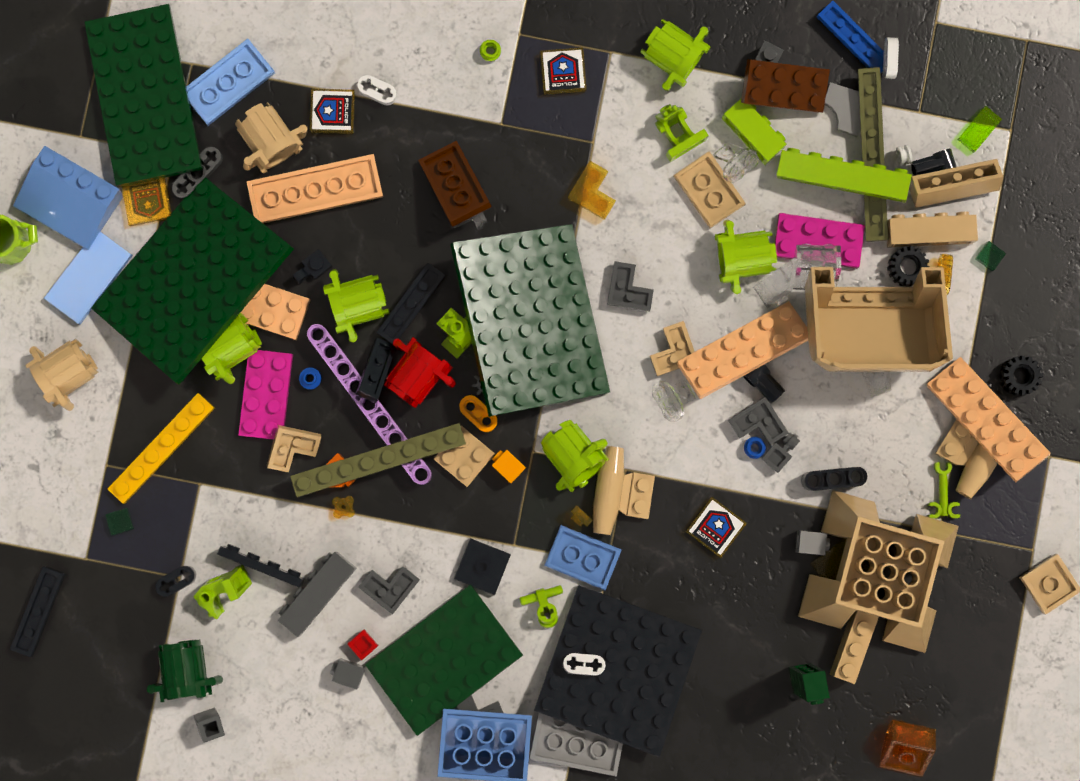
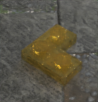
M589 161L568 196L569 200L603 220L606 219L616 200L598 190L608 171Z

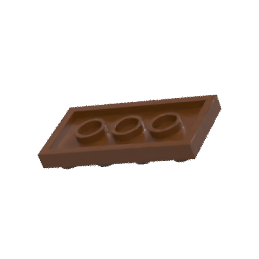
M747 59L741 103L823 113L830 69Z
M457 141L418 160L452 227L492 207Z

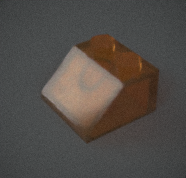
M892 719L885 735L879 767L922 777L936 751V729Z

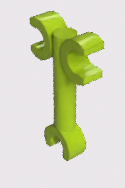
M935 462L934 470L939 474V504L936 502L927 503V506H934L936 508V513L929 514L928 517L948 516L950 518H959L960 515L953 514L951 509L953 506H960V503L951 502L948 504L947 474L951 472L952 464L951 462H946V469L942 471L940 469V462Z

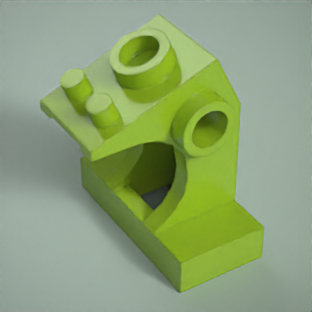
M669 104L659 110L660 113L655 116L657 122H655L657 129L661 134L665 133L673 146L666 154L670 162L705 142L709 136L705 129L696 134L690 130L685 122L687 115L682 107ZM678 123L684 134L675 138L670 128Z
M450 308L437 322V325L449 335L441 345L458 359L472 344L467 318H463Z
M239 565L232 571L209 579L193 597L201 608L209 612V617L213 616L215 619H218L225 612L220 602V594L226 593L230 601L239 599L252 582L244 565Z

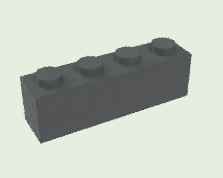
M329 552L321 562L324 564L319 571L315 569L307 578L309 581L305 588L301 586L293 595L295 600L292 604H286L278 613L281 615L278 621L297 637L303 634L357 569L338 552L333 554Z

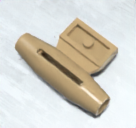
M957 419L936 452V455L951 462L953 465L965 466L956 491L969 499L989 479L998 464Z
M606 446L605 455L609 460L605 461V464L598 471L593 503V533L611 535L618 511L622 512L625 516L649 519L655 476L635 472L624 475V448Z

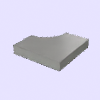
M830 82L824 105L829 107L835 114L837 131L858 137L861 129L859 91Z

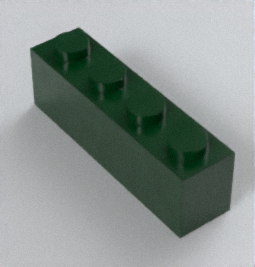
M811 663L789 667L792 690L795 695L806 702H810L811 705L822 704L824 699L830 698L825 670Z

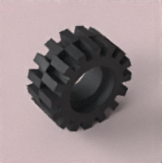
M906 246L891 255V258L888 260L889 266L887 271H890L888 275L890 278L893 277L894 283L898 282L899 286L905 285L910 287L914 285L921 267H930L927 266L929 259L925 258V253L920 252L921 249H914V246ZM908 258L915 262L916 270L913 274L907 275L902 272L900 264L903 259Z
M1017 356L1003 364V370L1000 371L1002 375L1000 382L1003 381L1004 385L1002 386L1008 389V393H1014L1013 395L1016 396L1027 395L1039 388L1038 385L1042 383L1040 380L1043 377V373H1040L1042 368L1037 366L1038 362L1036 360L1033 361L1032 357ZM1019 367L1028 371L1029 379L1025 384H1019L1014 379V371Z

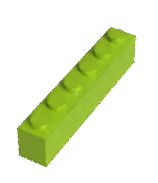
M787 148V151L782 150L777 171V178L906 203L912 174H908V170L895 168V171L886 170V166L873 164V167L864 166L865 162L852 160L851 163L843 162V158L837 156H830V159L822 158V154L816 152H809L806 155L801 154L800 150L795 148Z

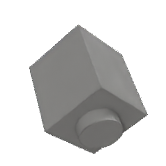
M797 531L795 552L825 555V551H829L830 539L827 538V533Z

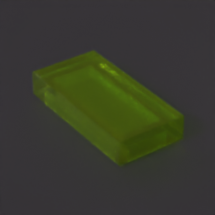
M985 106L957 140L974 153L996 128L1002 118Z

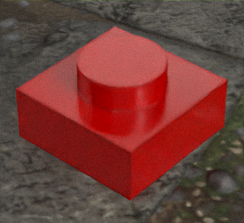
M365 629L348 643V646L361 661L379 646Z

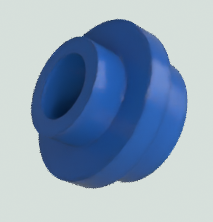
M315 368L304 369L299 376L300 384L306 389L317 388L321 383L319 371ZM312 374L314 376V380L312 382H307V375Z
M751 437L744 444L745 454L752 459L760 458L765 453L766 445L761 438ZM752 444H756L758 446L757 452H753L751 450Z

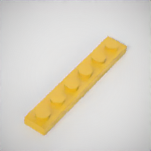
M197 393L110 485L108 490L120 502L125 504L205 420L215 407L200 393Z

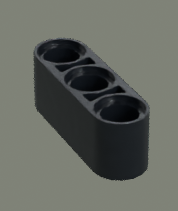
M861 467L810 471L802 476L801 484L808 491L857 487L866 483L868 475L865 469ZM853 471L859 472L861 476L858 483L853 482L851 479ZM832 473H836L839 477V482L836 485L831 484L829 481ZM810 475H814L817 478V485L815 487L809 486L807 482Z

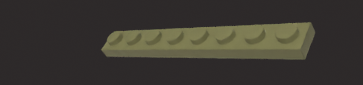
M880 67L858 69L862 162H865L864 166L873 167V164L885 166ZM864 195L866 242L888 241L886 199Z
M460 423L290 477L296 497H300L466 445Z

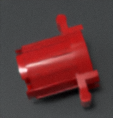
M414 337L411 338L407 345L400 339L393 341V345L405 354L387 376L384 385L415 409L423 402L439 379L443 380L450 388L456 385L455 380L451 376H447L453 367L444 359L442 361L423 348Z

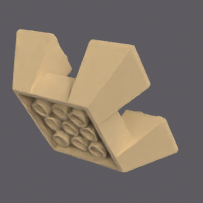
M832 490L821 532L847 539L836 580L809 574L798 617L841 629L856 610L888 619L882 641L926 653L937 611L928 607L930 594L938 566L948 568L959 526L916 514L912 530L907 531L880 523L875 502ZM892 544L895 545L897 549V552L893 557L889 554L888 551L890 545ZM864 560H867L870 564L866 572L861 568V563ZM886 566L891 569V574L888 578H885L883 575V569ZM907 572H910L912 575V581L909 584L904 580ZM882 587L885 590V596L880 600L877 597V591Z

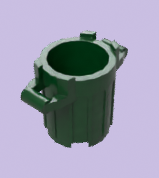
M200 639L180 641L176 644L159 645L160 651H158L162 684L155 683L149 685L147 692L150 694L159 692L160 702H164V699L172 700L195 695L197 698L206 697V693L212 695V686L221 684L223 677L217 675L207 678L204 650Z

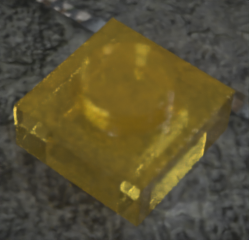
M577 505L570 511L573 514L571 519L580 527L583 524L587 527L593 521Z

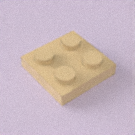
M461 426L466 445L440 452L434 460L468 487L495 453Z
M1058 554L1052 555L1019 577L1045 615L1080 593L1079 585Z

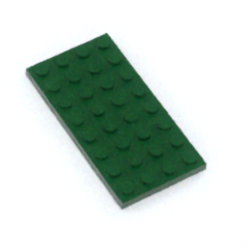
M165 4L85 21L116 186L123 187L202 170L203 167L170 5Z

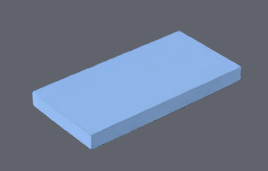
M246 39L186 86L189 102L209 126L273 76L275 71L251 41Z
M99 232L89 250L83 247L44 299L76 323L81 324L92 310L91 307L112 284L133 255L102 232Z

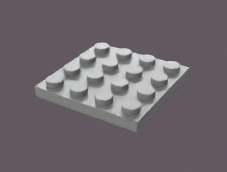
M538 713L530 759L617 776L623 744Z

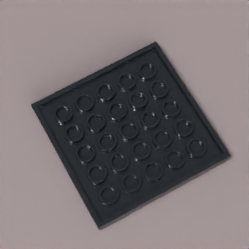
M578 585L534 711L660 757L702 630ZM571 653L598 655L605 661V670L596 676L570 674L564 670L563 660ZM574 657L567 661V665L571 666V670L583 664V662H576ZM594 659L592 663H586L585 667H592L593 671L596 672L598 668H601V664H598L597 659Z

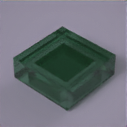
M988 241L975 260L989 270L994 271L1006 253Z
M128 508L105 515L112 536L134 529Z

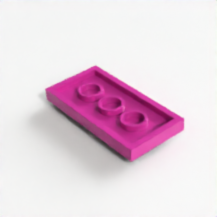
M779 213L775 236L777 257L859 268L865 225Z
M258 350V352L248 357L238 436L274 440L278 425L285 426L293 354Z

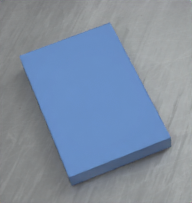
M560 525L544 566L606 590L621 549Z

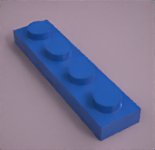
M834 1L828 4L817 15V18L867 68L880 67L881 74L883 72L884 51Z

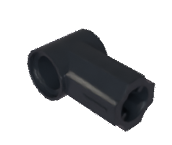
M951 148L936 152L933 156L915 160L911 163L913 176L957 167Z
M765 364L743 376L770 403H773L785 392L783 387L771 376V372Z

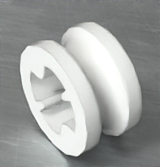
M905 145L904 148L896 147V157L900 166H903L905 162L907 164L912 163V153L909 145Z

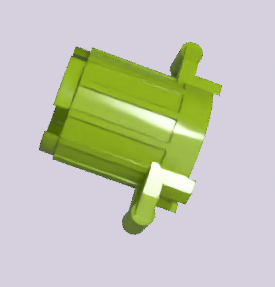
M662 19L661 23L664 26L661 29L656 26L645 43L648 44L649 48L647 51L641 49L640 53L644 55V58L670 75L666 82L662 84V88L665 91H670L674 82L684 87L687 83V77L693 71L704 52L707 54L710 50V45L703 41L709 34L707 27H701L699 34L694 39L670 21L667 22Z
M0 215V263L13 265L23 261L27 254L30 253L31 245L38 242L37 226Z
M725 220L723 222L725 233L715 234L714 236L715 240H717L718 259L721 270L719 279L722 283L730 282V290L734 294H739L741 292L739 278L770 274V272L777 270L772 266V263H777L775 243H769L768 237L773 236L771 231L765 232L764 230L734 235V223L730 220Z
M333 269L329 274L333 283L324 285V293L328 294L336 321L335 329L337 334L348 331L349 341L355 342L358 336L354 330V325L389 314V309H382L383 306H386L381 283L375 284L374 282L379 280L378 275H369L340 284L339 273L336 269Z
M242 313L235 318L202 357L206 365L204 367L209 375L212 373L216 375L215 379L217 381L222 378L228 384H233L235 377L231 372V368L258 352V349L261 347L262 343L256 330L252 331L246 324L249 320Z
M567 420L559 424L562 429H559L554 434L550 431L542 439L541 444L545 455L562 475V478L556 483L557 490L561 491L568 488L570 492H573V487L579 486L583 488L589 483L587 480L595 475L609 458L603 452L607 446L606 439L591 442L577 423L574 424L572 420Z

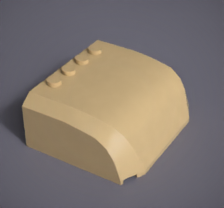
M833 267L810 268L804 287L809 350L811 359L829 372H931L953 359L944 267H921L913 287H835Z

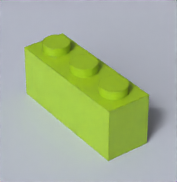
M740 99L724 113L722 120L757 158L766 165L787 145L786 139L779 131L775 132L770 126L771 122L766 116H761L756 111L755 105L741 103Z

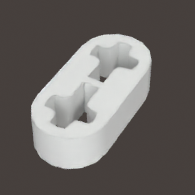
M887 37L885 39L884 78L896 79L898 38Z
M364 75L358 80V89L363 96L383 105H391L396 101L397 93L392 85L370 75ZM368 81H371V86L376 89L373 90L371 88H368L367 91H365L364 86L362 84H367ZM379 90L385 93L390 90L392 97H387L385 100L383 94L379 93Z
M571 653L564 658L563 668L570 674L596 676L605 670V661L598 655ZM574 657L576 662H583V664L571 670V666L567 665V661ZM594 659H597V663L601 664V668L594 672L592 667H585L586 663H592Z

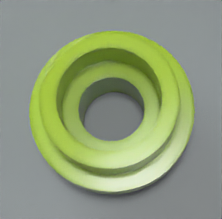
M486 40L481 44L480 55L484 60L491 62L499 58L501 47L498 42ZM488 48L494 49V53L488 54L486 50Z

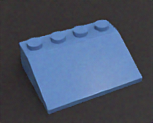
M44 146L33 162L13 206L89 250L124 196L119 188Z
M443 709L437 777L486 781H527L532 715Z

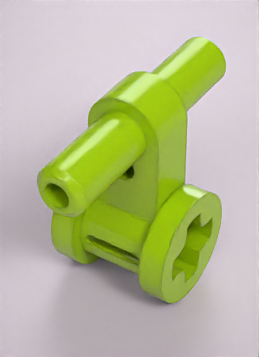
M561 585L546 590L541 588L535 590L536 593L519 598L522 606L536 601L539 602L540 607L537 610V616L542 627L552 628L557 624V609L553 604L548 603L547 598L562 594ZM547 612L549 613V615H551V618L547 619L545 616V613Z

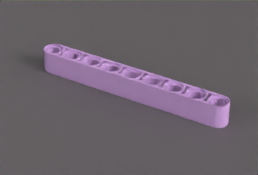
M320 324L312 325L307 331L308 339L386 445H391L390 437L393 434H399L401 441L407 440V437L379 399L375 403L374 409L368 411L364 408V403L367 399L356 395L351 390L354 382H360L361 375L327 329ZM318 329L323 330V338L314 340V331ZM329 347H335L337 351L336 355L332 358L326 357V350ZM342 364L349 365L350 370L346 375H340L338 372ZM381 416L388 418V425L385 428H379L377 425V420ZM422 458L411 463L402 464L415 483L424 485L431 480L432 472ZM423 468L427 471L428 476L425 480L419 481L416 478V471Z

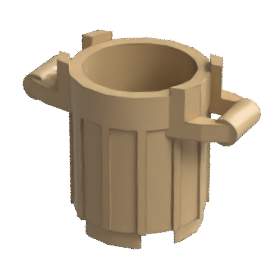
M268 102L266 107L260 103L245 112L247 115L246 119L242 123L238 119L235 123L238 128L237 131L253 152L251 156L244 159L243 168L250 170L258 166L262 173L268 172L266 169L275 167L294 153L297 155L302 150L301 146L303 143L300 139L306 137L307 126L300 125L298 128L289 131L276 110Z
M77 339L69 340L45 357L40 349L33 346L29 352L34 360L25 365L26 368L30 369L34 380L43 391L44 399L48 403L54 402L52 404L53 407L60 404L68 411L74 408V404L70 401L68 394L93 379L99 373L96 370L98 367L91 355H86L79 348L82 344Z

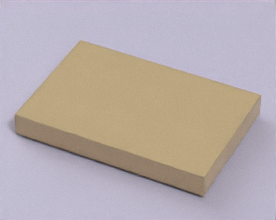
M710 151L673 176L709 229L746 205Z

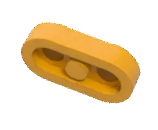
M468 395L461 400L459 405L461 413L479 430L491 432L496 428L497 417H489L486 405L477 397ZM473 403L475 405L474 410H467V404ZM485 417L491 420V423L487 426L482 423Z

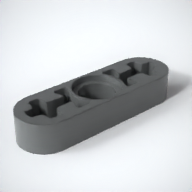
M207 147L201 152V161L204 163L209 160L207 156L209 153L212 155L217 153L215 155L217 160L215 162L210 160L206 164L210 167L208 170L202 165L203 176L201 178L194 179L192 172L183 173L172 185V191L176 197L182 200L188 197L205 177L208 179L220 166L223 157L217 148ZM188 176V178L195 184L192 186V184L189 183L186 186V189L188 191L186 193L181 192L180 194H178L180 192V189L178 187L180 185L185 186L188 183V181L185 179Z

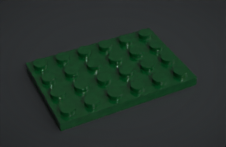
M469 585L366 663L365 666L416 736H418L443 717V709H454L521 658L523 654L473 586Z

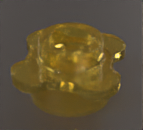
M335 497L332 500L335 507L333 512L335 518L354 516L353 497Z

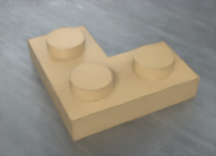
M684 321L663 328L670 349L650 355L656 376L680 369L677 365L678 361L695 352Z
M278 425L268 458L267 468L289 472L294 453L316 457L321 434Z

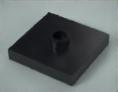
M470 538L454 579L495 595L511 554Z

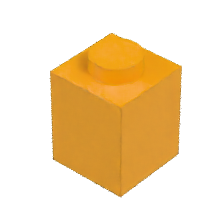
M500 450L492 458L494 461L492 466L510 484L526 469L508 450L505 452Z

